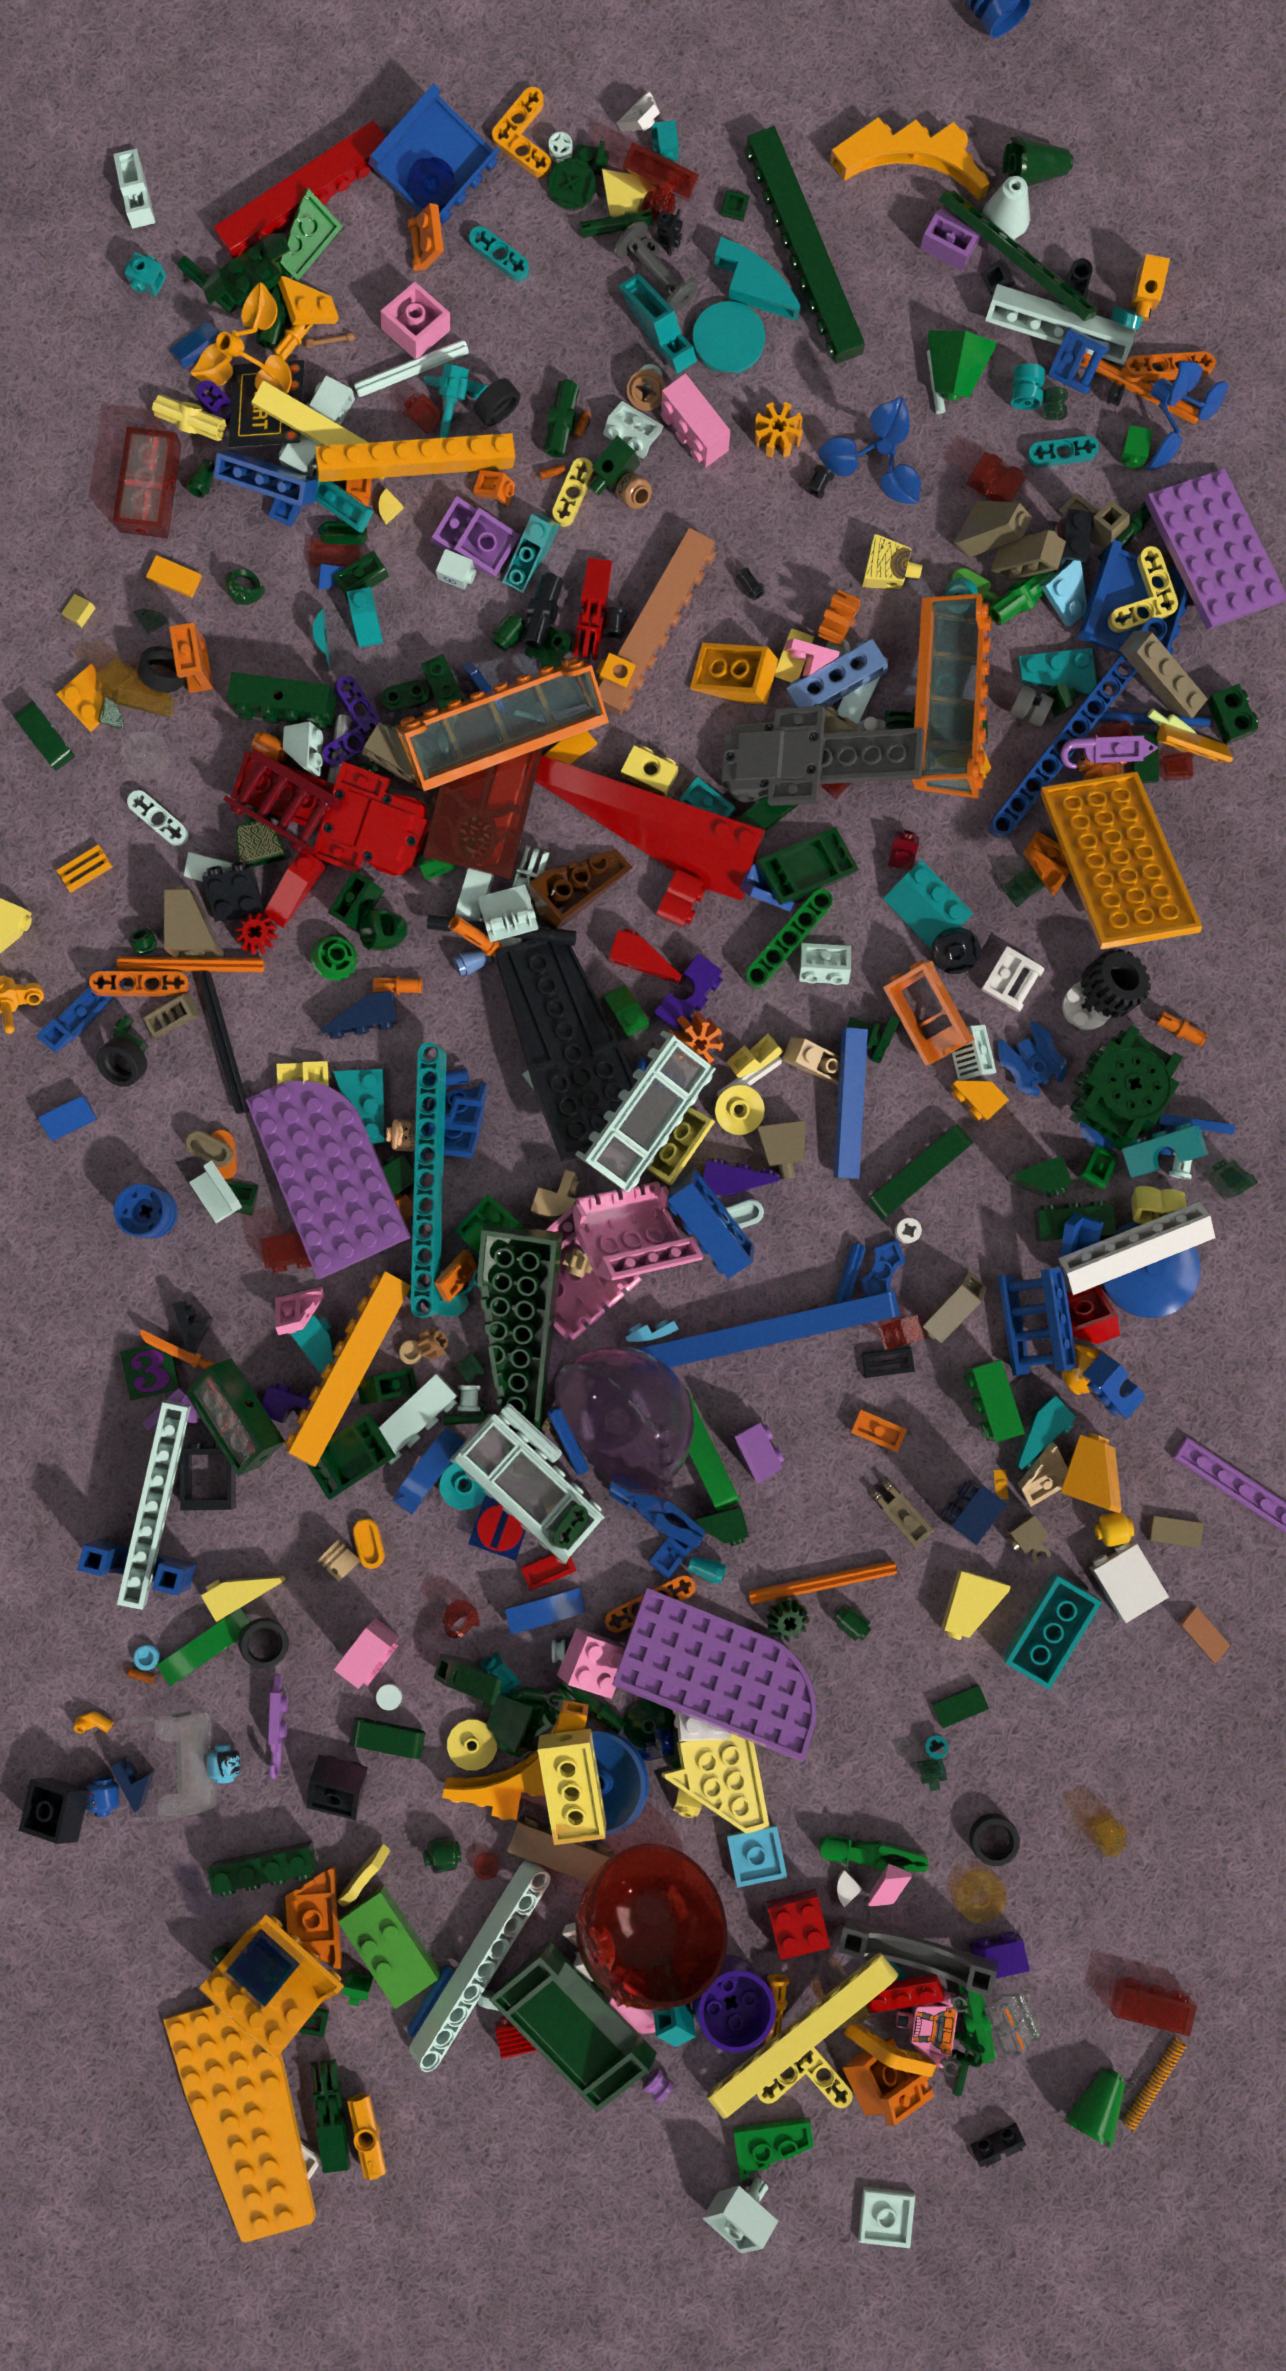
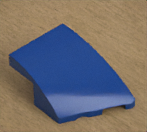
M479 1083V1087L468 1090L460 1088L446 1093L444 1155L473 1159L483 1118L487 1090L486 1083ZM433 1098L431 1099L428 1111L433 1110L435 1107ZM432 1123L429 1124L428 1136L434 1133V1125ZM431 1148L426 1151V1153L434 1154Z

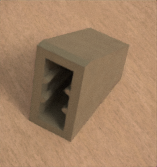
M976 501L954 543L967 557H972L1021 539L1033 517L1020 502Z
M968 1271L926 1319L923 1325L926 1334L931 1339L943 1343L981 1303L987 1286Z

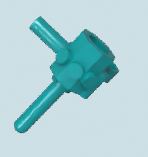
M445 364L442 376L426 375L424 377L425 385L440 387L439 395H442L443 401H445L438 438H447L449 435L454 404H457L458 400H465L466 392H470V398L477 400L479 395L488 387V385L468 380L469 369Z

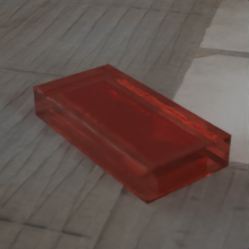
M311 540L310 566L319 567L320 564L346 568L360 559L361 545L325 544L319 540Z

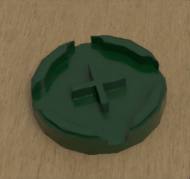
M566 158L552 168L548 178V189L551 198L559 207L565 210L576 211L584 208L591 202L596 192V179L594 172L586 162L579 158Z

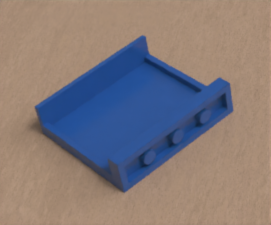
M433 83L370 155L368 164L419 214L429 203L438 205L440 223L444 225L451 217L452 213L450 210L454 205L461 206L467 198V190L470 187L475 189L483 179L481 174L486 169L490 172L499 160L496 157L500 148L497 146L493 150L439 97L441 90Z
M1114 540L1105 548L1077 639L1121 654L1119 650L1134 630L1139 631L1142 626L1116 633L1109 628L1108 617L1117 608L1147 599L1149 596L1137 564L1138 555L1122 550L1123 543ZM1166 566L1178 600V608L1171 616L1163 619L1167 625V632L1160 642L1172 655L1173 648H1171L1173 639L1175 640L1180 632L1181 626L1178 623L1180 617H1183L1187 610L1188 603L1185 601L1189 592L1179 571ZM1158 576L1152 577V584L1155 588H1162L1163 580ZM1166 591L1157 595V597H1159L1160 595L1164 596L1166 594ZM1163 602L1161 604V607H1166V609H1168L1170 607V604H1165V602ZM1145 607L1137 608L1138 616L1142 619H1147L1149 616L1148 610ZM1129 614L1127 617L1120 618L1118 615L1115 621L1116 623L1120 622L1123 624L1131 616ZM1148 627V631L1153 632L1157 636V630L1154 627Z

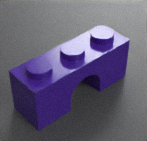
M698 953L684 972V978L690 981L694 987L693 995L688 999L681 1000L668 993L654 1012V1016L673 1031L683 1029L677 1022V1019L682 1015L691 1024L693 1012L696 1009L701 1011L709 1000L706 998V995L710 990L715 992L722 983L723 979L720 977L723 971Z
M276 1383V1386H268L262 1406L272 1420L284 1423L287 1421L290 1411L295 1407L307 1410L311 1403V1400H309L311 1393L300 1391L299 1394L290 1392V1386Z

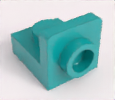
M498 1652L486 1657L481 1665H479L502 1679L500 1694L508 1693L521 1683Z

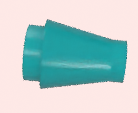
M692 1556L688 1571L695 1573L713 1585L715 1583L721 1585L727 1569V1565L722 1564L721 1560L697 1558Z

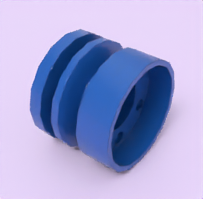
M967 0L966 3L971 11L974 12L976 18L981 19V24L990 37L998 38L1013 29L1024 18L1031 7L1032 0Z
M135 1184L126 1187L118 1195L114 1203L113 1214L116 1224L123 1232L135 1237L157 1239L165 1236L173 1229L178 1217V1207L175 1199L169 1192L146 1184ZM148 1208H153V1211L150 1212L151 1217L146 1216L149 1213Z

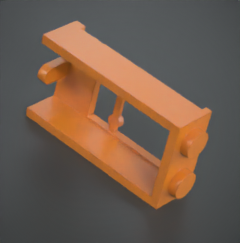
M920 960L909 967L910 972L904 975L900 972L889 978L890 983L884 986L883 989L925 1066L975 1039L970 1034L935 970L934 963L932 961L923 963ZM926 976L943 1009L938 1014L919 1024L902 990ZM942 1015H947L952 1025L927 1039L921 1027Z

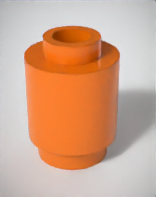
M259 731L251 743L252 750L255 748L278 763H284L288 758L289 754L283 750V740L267 732L262 733Z

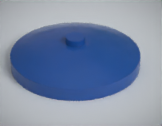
M1134 1221L1125 1223L1116 1229V1235L1142 1224ZM1194 1246L1102 1283V1286L1111 1301L1129 1314L1144 1318L1169 1315L1183 1307L1193 1296L1198 1286L1201 1271L1198 1251Z
M591 1730L606 1817V1836H609L629 1827L641 1814L648 1797V1773L640 1753L627 1739L610 1731Z

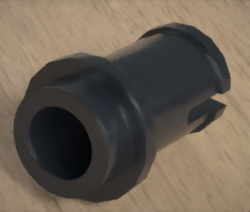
M748 567L738 572L736 579L739 580L747 591V597L753 600L759 599L765 593L764 585L756 580Z

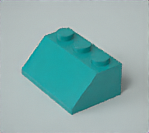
M923 860L913 867L883 898L890 908L930 949L933 941L941 932L950 928L961 927L974 914Z

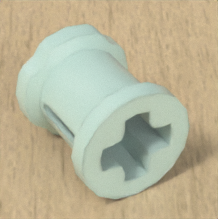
M1173 1151L1172 1155L1175 1157L1172 1171H1169V1176L1190 1180L1192 1178L1190 1174L1192 1160L1184 1162L1183 1169L1181 1170L1182 1162H1179L1177 1153Z
M458 1385V1389L461 1390L458 1411H480L478 1391L481 1390V1386Z

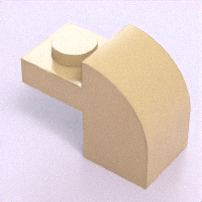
M565 1170L558 1193L538 1187L530 1210L532 1214L546 1220L556 1221L575 1205L576 1199L571 1198V1196L576 1195L580 1184L577 1181L578 1177L576 1174Z

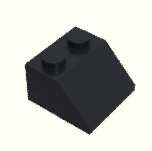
M318 1754L309 1782L306 1808L356 1821L368 1767L358 1762H347L339 1760L334 1756Z

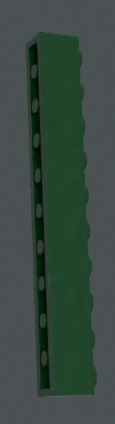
M772 126L748 135L747 147L744 148L747 161L753 163L755 180L757 184L761 183L764 189L762 191L764 202L767 206H771L773 224L775 227L779 226L782 233L780 234L781 243L784 249L788 248L791 267L793 270H797L800 276L798 278L800 289L802 292L806 291L809 298L807 299L810 313H815L817 317V330L820 336L824 335L826 339L825 348L830 358L833 357L835 363L839 364L862 355L865 347L864 339L776 127Z

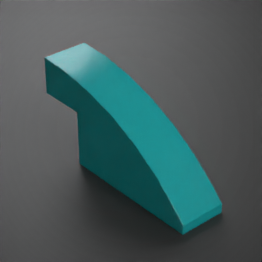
M721 237L715 253L714 266L734 272L729 288L728 300L798 321L800 304L781 275L753 251Z
M639 273L620 284L619 289L634 316L655 348L675 373L678 374L696 363L697 359L694 348L681 334L675 311Z

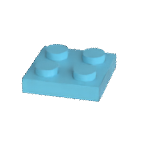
M776 1824L747 1834L742 1831L727 1834L737 1888L787 1878Z

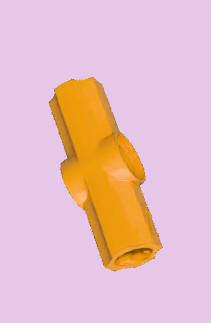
M360 2093L348 2098L347 2103L355 2135L354 2145L359 2153L364 2179L373 2180L386 2174L387 2170L379 2138L380 2129L375 2120L370 2093ZM368 2132L372 2135L373 2139L366 2140L361 2136V2133Z

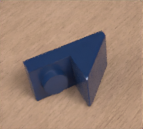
M124 1757L115 1762L110 1768L131 1808L136 1812L145 1804L155 1770L136 1779L135 1775L137 1772L131 1761L127 1762Z

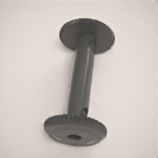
M643 221L635 222L625 229L617 239L614 254L617 258H622L632 252L670 294L666 302L676 313L684 308L694 297L698 288V281L692 277L680 284L642 241L648 230L647 224Z

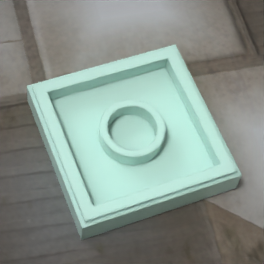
M863 2187L858 2234L859 2243L910 2248L915 2193Z

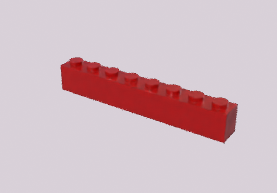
M372 120L215 225L214 230L219 241L231 258L234 259L263 240L262 235L276 234L279 231L287 230L294 220L305 189L309 188L323 205L326 204L331 196L337 192L345 191L352 182L358 178L362 179L369 174L370 170L373 169L368 164L370 155L383 142L386 136L376 122Z

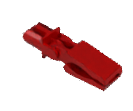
M588 557L581 596L583 613H579L573 657L578 658L581 638H584L583 659H588L591 640H594L592 660H597L604 616H601V611L605 612L612 561Z

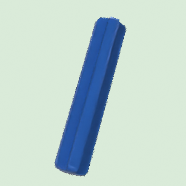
M852 1243L834 1304L847 1302L851 1299L866 1249L862 1244Z
M555 1406L549 1409L547 1414L574 1471L578 1475L587 1472L589 1467L561 1408Z
M446 1965L441 1970L438 1980L434 1982L407 2028L410 2036L415 2038L455 1972L452 1967Z

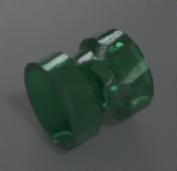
M1051 387L1044 390L1043 401L1046 403V406L1043 408L1044 419L1062 420L1067 417L1068 407L1065 405V402L1068 399V390L1066 388Z

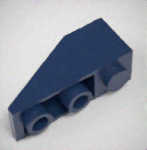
M392 991L366 995L324 1026L322 1034L326 1037L329 1036L330 1039H340L345 1037L344 1033L354 1032V1035L369 1033L371 1028L378 1027L379 1030L394 1028L393 1024L399 1023L394 994Z

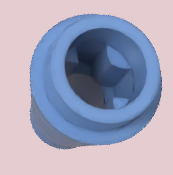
M481 949L458 953V956L453 957L455 967L460 976H468L492 962L491 955L486 956L482 953Z

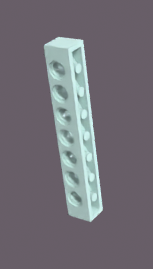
M170 1400L162 1402L117 1605L143 1610L147 1604L191 1409L190 1404Z

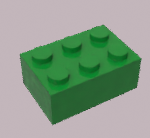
M990 1360L965 1368L966 1374L963 1375V1379L967 1389L971 1388L974 1396L971 1399V1404L974 1412L980 1415L982 1422L978 1423L982 1437L997 1443L1025 1434L1002 1360Z

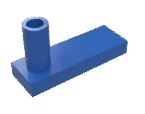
M1163 1113L1157 1123L1161 1124L1160 1132L1166 1130L1167 1134L1176 1132V1126L1191 1123L1192 1126H1200V1129L1232 1135H1234L1235 1131L1234 1124ZM1165 1147L1159 1154L1172 1155V1148Z

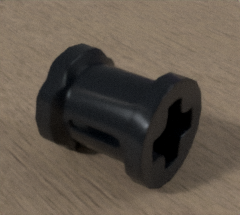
M816 465L814 468L815 473L810 482L805 484L804 489L814 497L822 499L827 484L834 479L835 475L827 467Z
M608 607L605 609L607 618L605 628L602 629V635L620 639L624 634L622 625L627 612L621 608Z

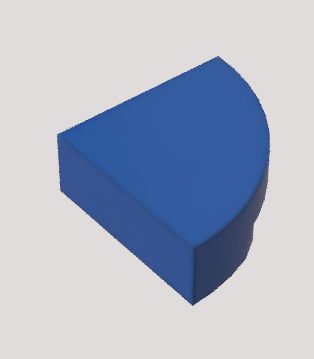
M320 564L317 589H328L335 586L337 583L333 575L345 567Z

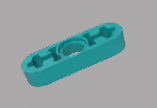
M478 226L471 230L469 240L471 248L514 281H523L528 277L529 263L524 256L483 226ZM484 236L486 244L482 241L476 242V237L482 238ZM497 249H502L506 252V256L502 259H496L493 257V252ZM513 264L517 267L522 265L523 271L517 270L515 272Z
M1092 436L1036 442L1030 447L1027 459L1032 466L1038 468L1088 462L1093 460L1098 453L1099 443ZM1085 444H1088L1089 448H1093L1090 453L1083 449ZM1061 446L1066 447L1070 455L1068 457H1060L1057 454V448ZM1036 450H1040V453L1044 454L1042 459L1034 455Z

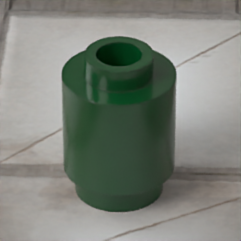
M507 614L493 631L491 641L504 652L509 648L512 649L524 633L525 621L517 614Z
M844 1604L833 1618V1621L837 1623L836 1626L854 1641L858 1638L864 1640L871 1631V1628L868 1626L871 1621L852 1606L848 1607Z

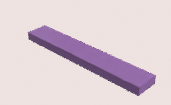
M1184 1437L1174 1452L1173 1459L1286 1533V1502L1190 1438Z

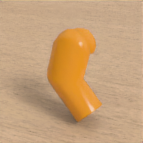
M91 1711L80 1715L76 1719L73 1728L79 1734L85 1733L86 1730L94 1727L108 1733L114 1722L96 1711Z

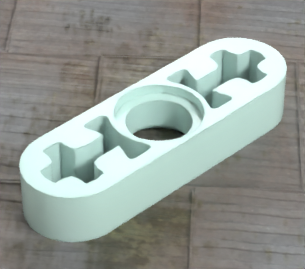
M137 790L128 796L127 804L129 808L171 845L182 846L187 842L189 837L187 829L149 795ZM135 799H143L144 804L150 809L146 812L141 806L136 807ZM157 812H161L165 816L163 823L160 825L152 823V816ZM170 825L175 831L180 830L181 838H173L172 833L166 828Z

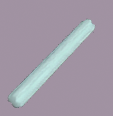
M464 340L457 341L420 356L417 360H410L358 381L354 384L357 395L359 397L365 396L467 355L469 353L467 344Z

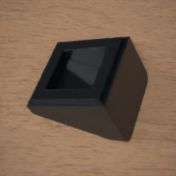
M1001 259L980 273L990 295L994 294L997 284L1005 287L1016 284L1006 262Z

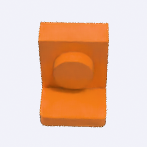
M480 470L473 493L480 498L497 499L502 505L509 506L514 495L515 483L504 472Z

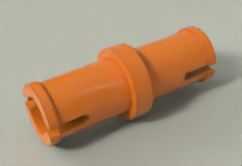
M1164 1010L1157 1018L1159 1021H1156L1157 1026H1161L1174 1033L1176 1038L1180 1039L1182 1037L1198 1047L1204 1044L1205 1038L1208 1036L1207 1032H1203L1190 1025L1189 1021L1185 1019L1180 1020Z

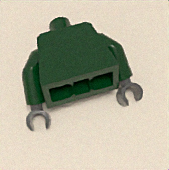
M516 1688L511 1689L508 1693L499 1694L495 1705L483 1702L482 1708L491 1713L487 1722V1729L493 1733V1737L501 1751L519 1758L523 1756L525 1760L529 1756L528 1754H532L538 1749L537 1746L530 1744L546 1706L542 1702L547 1701L549 1706L557 1707L559 1702L551 1701L550 1696H561L559 1690L552 1689L548 1693H544V1690Z

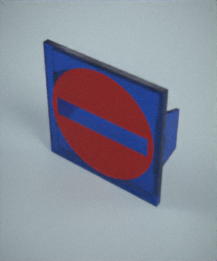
M485 1496L468 1544L516 1561L526 1530L521 1527V1523L515 1517L507 1514L502 1509L503 1506L493 1498ZM525 1510L530 1516L533 1512Z

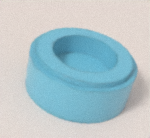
M144 1644L138 1647L133 1655L134 1663L141 1670H151L160 1661L158 1648L152 1644Z

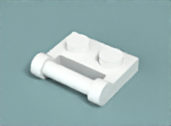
M1007 946L981 990L1006 1004L1009 1008L1020 1012L1028 992L1037 977L1041 976L1045 969ZM1025 967L1029 970V973L1013 998L1008 993Z

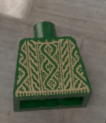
M250 808L249 810L253 811L254 813H257L259 809ZM245 814L247 823L236 826L238 862H246V865L253 864L254 867L289 859L279 834ZM265 818L266 820L274 824L271 818Z

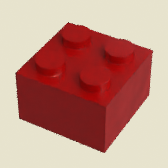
M816 1889L766 1901L780 1960L830 1948Z

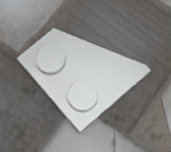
M647 91L616 123L621 131H645L654 124V118L660 112L650 91Z

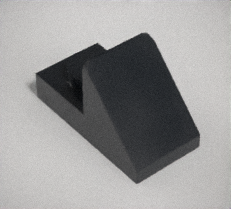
M187 1301L173 1303L187 1352L196 1351L213 1319L209 1318L194 1323L193 1319L196 1318V1314L191 1304L188 1305Z

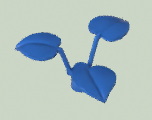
M1180 361L1174 384H1171L1165 378L1159 379L1154 384L1151 395L1160 401L1158 407L1165 413L1174 432L1169 433L1163 440L1149 466L1146 468L1147 470L1158 469L1169 463L1175 457L1182 444L1183 438L1179 436L1180 430L1168 411L1167 406L1173 407L1178 401L1184 399L1201 407L1197 417L1201 420H1207L1222 405L1229 388L1227 382H1217L1208 391L1204 401H1198L1187 396V392L1193 390L1198 384L1203 369L1195 362Z
M902 396L883 403L874 409L870 417L872 430L880 437L863 450L856 452L855 442L844 436L834 437L821 446L818 452L819 458L828 469L838 476H849L854 473L858 467L856 457H860L874 447H877L880 453L890 455L888 465L890 472L883 474L880 480L882 490L887 497L905 504H915L920 501L921 482L917 471L907 464H899L895 468L893 467L894 457L897 453L895 448L906 439L910 429L909 413Z

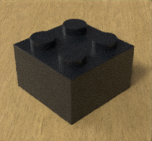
M54 1778L30 1779L19 1831L55 1844L78 1842L86 1809L87 1790Z

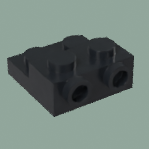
M237 862L232 864L231 867L223 869L221 866H213L207 868V871L203 873V884L207 900L210 901L214 922L246 917L250 913L252 915L264 913L253 864L246 865V862Z

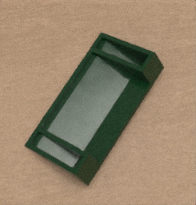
M550 1940L536 1950L489 1998L491 2003L596 2112H599L650 2071L657 2052Z

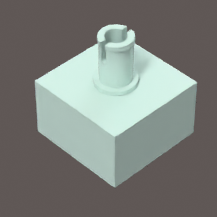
M754 2178L747 2192L740 2186L719 2191L702 2217L705 2222L740 2253L763 2249L778 2223V2220L759 2204L768 2190V2186L764 2184L762 2187L763 2181L758 2178Z

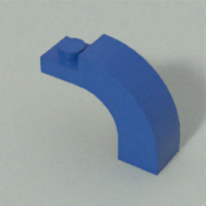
M445 1428L404 1480L392 1500L412 1515L445 1469L452 1463L449 1459L465 1442Z

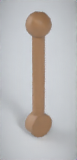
M348 332L344 336L320 340L308 339L305 341L306 348H313L316 345L345 340L353 342L355 334Z

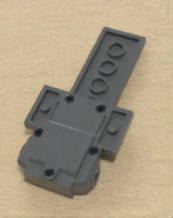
M824 706L775 709L774 722L748 721L746 723H739L735 725L731 735H726L722 782L729 789L733 798L741 802L755 803L759 799L768 796L767 802L769 805L775 806L819 803L820 784L921 779L924 730L923 728L824 733L826 712Z

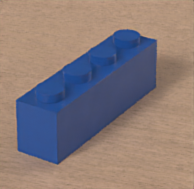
M234 450L218 452L216 456L214 478L301 507L315 502L318 478Z

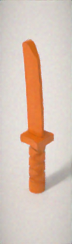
M140 1330V1335L146 1343L192 1364L191 1366L194 1368L198 1366L206 1370L209 1366L216 1364L201 1358L202 1355L198 1353L195 1355L145 1330Z

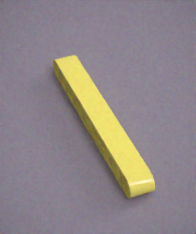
M882 1953L873 1956L716 2084L707 2094V2100L723 2119L730 2116L891 1985L898 1977L896 1970Z

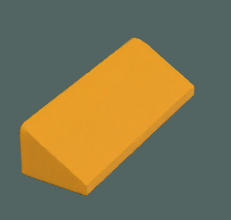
M1166 723L1160 725L1156 737L1157 742L1219 763L1230 762L1233 759L1228 746L1224 743Z

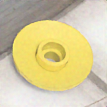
M735 1085L727 1088L720 1094L715 1104V1116L719 1125L731 1134L744 1135L754 1131L764 1117L765 1108L761 1096L757 1091L745 1085ZM736 1105H742L743 1107L742 1112L739 1114L734 1112Z

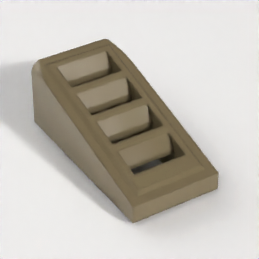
M182 994L142 1018L153 1039H157L201 1015L190 994ZM173 1008L176 1009V1011H177V1013H178V1015H179V1017H180L179 1019L176 1018V1016H175V1014H174V1012H173V1010H172ZM165 1012L171 1022L169 1025L163 1015ZM155 1017L158 1018L163 1027L160 1030L154 1020Z

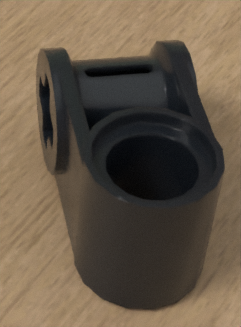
M1085 258L1076 259L1070 268L1065 282L1085 299L1093 272L1092 263ZM1075 272L1083 273L1084 277L1077 276Z

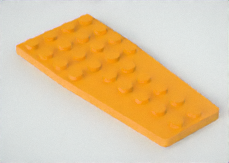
M215 2003L167 2016L163 2021L185 2096L240 2240L242 2242H249L311 2224L316 2217V2210L282 2054L276 2059L273 2058Z

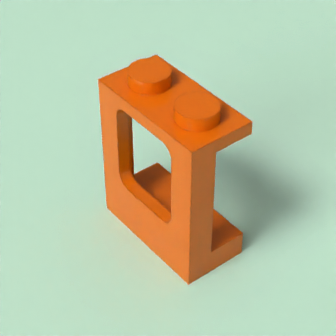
M195 623L169 626L177 676L179 678H187L189 693L214 689L207 643Z

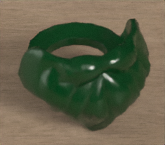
M238 569L225 575L226 590L236 605L252 604L260 600L264 595V586H260L258 577L251 571ZM238 577H246L253 582L254 588H244L236 582V579Z

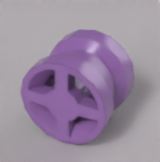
M658 2068L646 2079L642 2090L645 2093H650L653 2096V2100L659 2104L671 2092L674 2082L671 2079H666L663 2076V2072Z

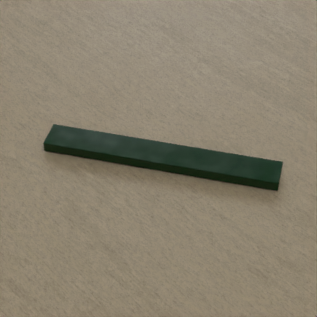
M955 190L943 192L939 199L940 202L1083 321L1095 317L1098 312L1097 308Z

